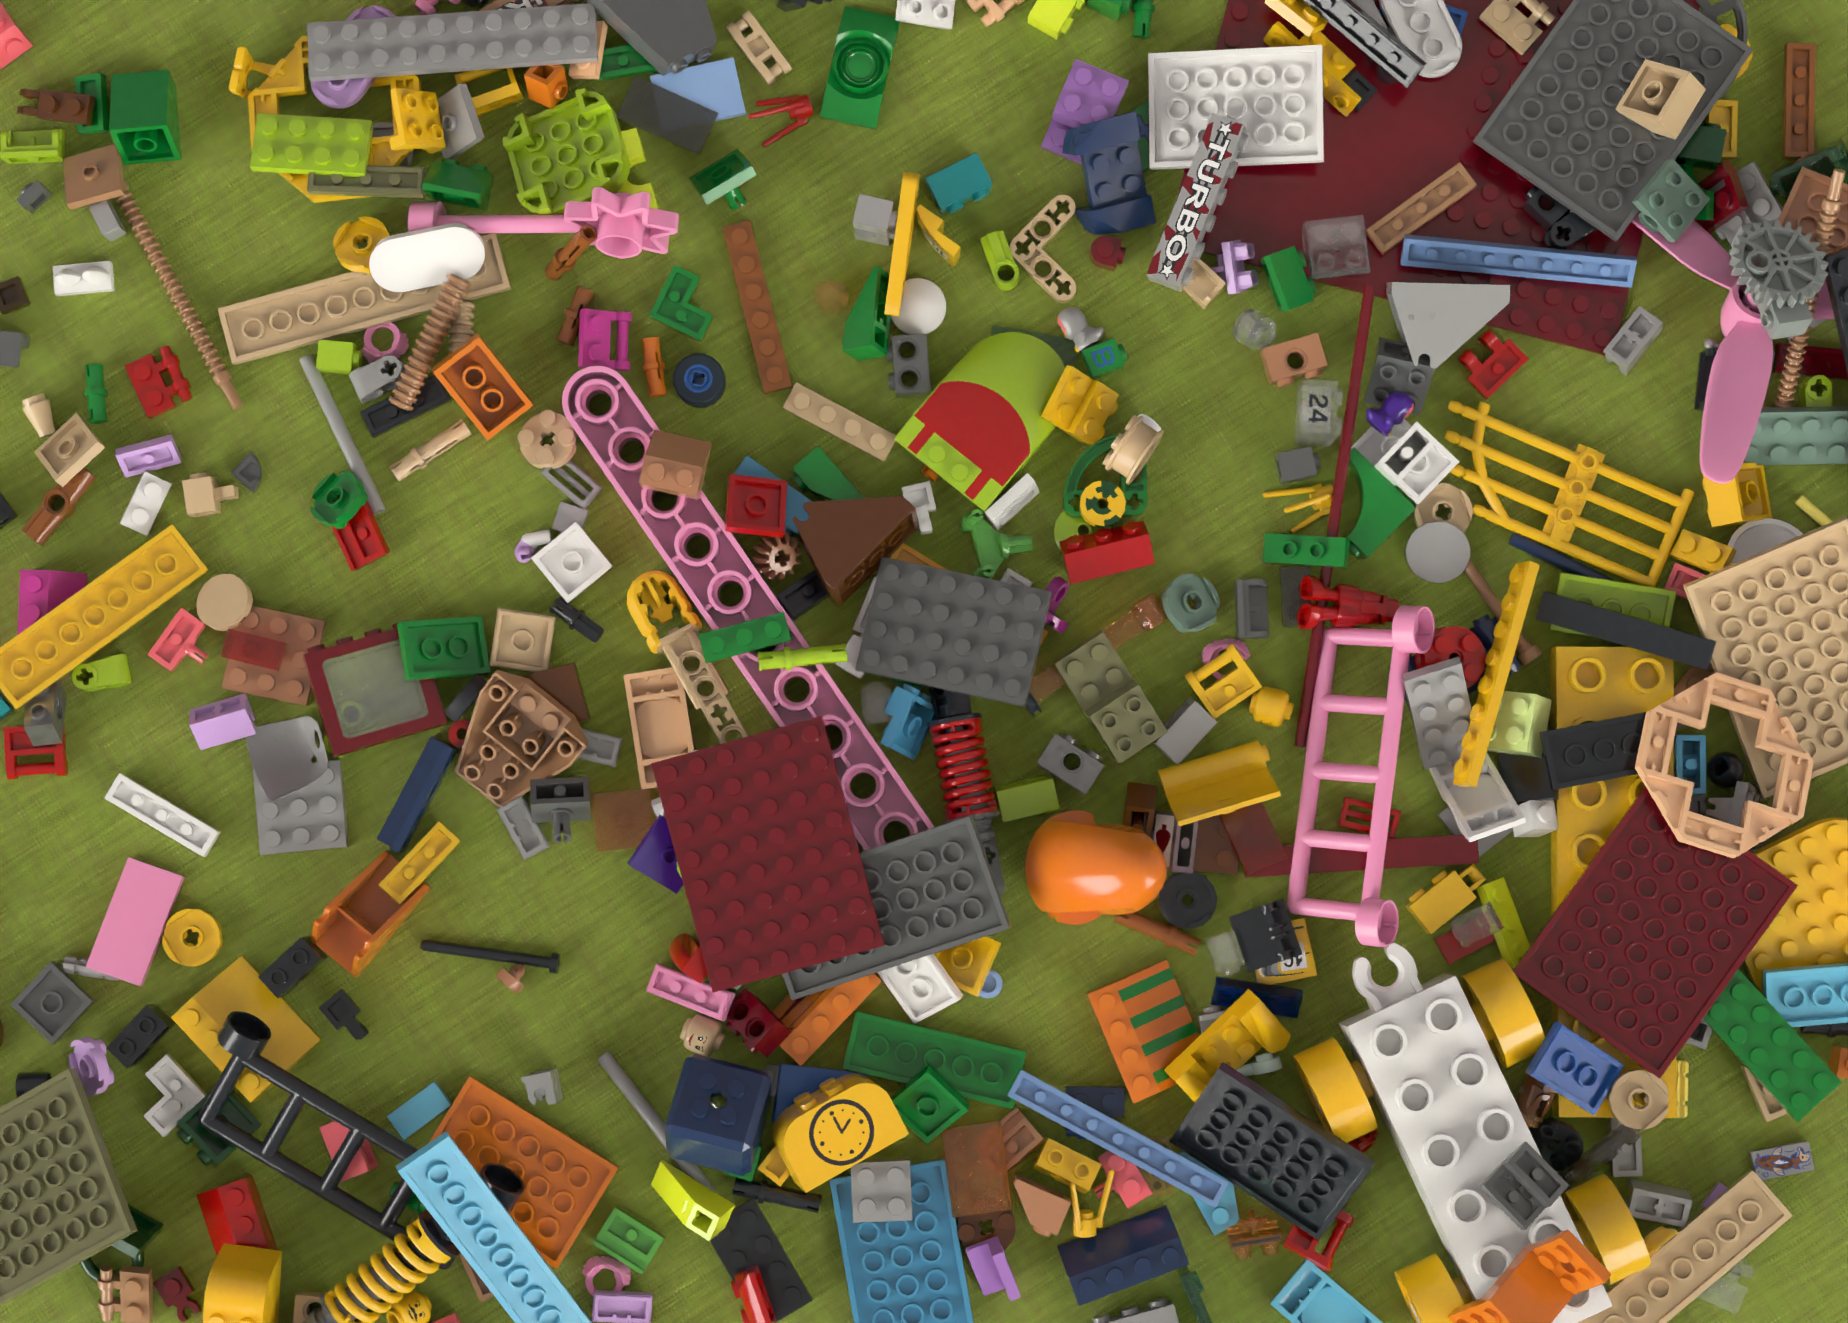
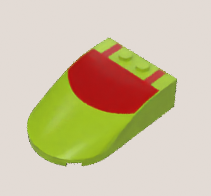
M1005 332L985 338L977 343L957 363L896 435L894 438L895 445L899 448L903 446L978 506L985 516L984 512L999 499L1056 428L1055 425L1042 418L1041 415L1065 370V366L1054 349L1032 335L1019 332Z

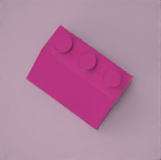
M20 569L17 635L87 585V574Z

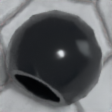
M1731 752L1717 753L1710 759L1707 766V775L1711 782L1721 788L1735 787L1737 781H1741L1745 774L1743 762L1736 754Z

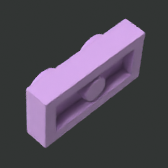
M172 434L115 449V456L125 478L142 474L144 471L149 472L181 463V455Z

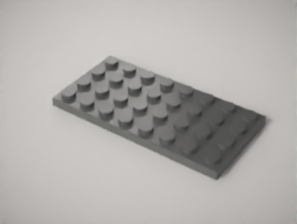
M972 814L860 852L885 946L797 969L782 975L791 1000H795L1011 928Z

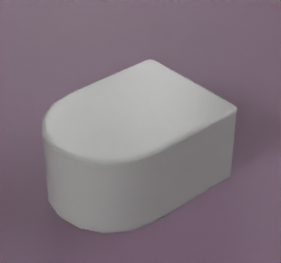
M109 200L89 205L90 211L106 239L112 242L127 234Z

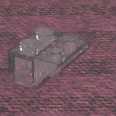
M1363 215L1306 221L1301 228L1304 252L1312 280L1371 272Z

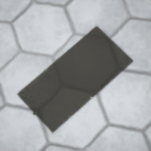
M635 76L616 116L618 119L700 155L718 113Z

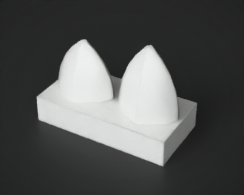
M111 261L52 266L56 296L115 291L113 263Z

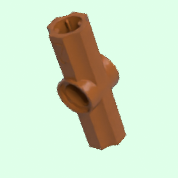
M83 468L63 487L57 484L53 490L45 494L42 505L26 523L22 531L32 540L44 546L63 520L74 513L76 504L97 477L86 468ZM63 497L65 501L64 507L56 511L54 502L57 498Z

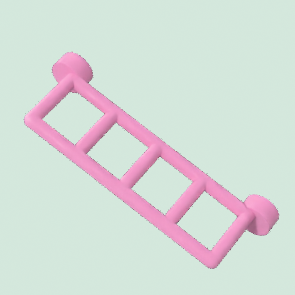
M1400 606L1394 615L1392 630L1350 627H1326L1323 630L1309 724L1287 909L1292 914L1355 921L1358 941L1362 945L1387 948L1390 943L1394 942L1398 931L1399 916L1396 904L1392 900L1380 899L1405 698V688L1401 674L1408 672L1410 653L1424 654L1432 645L1435 631L1434 617L1431 610L1426 606ZM1337 644L1393 647L1387 698L1331 694ZM1329 712L1384 715L1378 766L1323 762ZM1320 779L1376 784L1370 835L1314 830ZM1312 847L1367 852L1361 903L1305 898Z

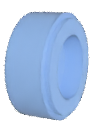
M990 969L979 996L993 998L1000 993L1002 979L996 971Z

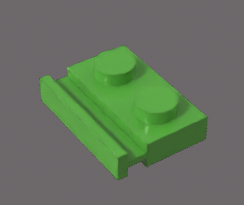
M615 1206L592 1244L642 1275L665 1236Z

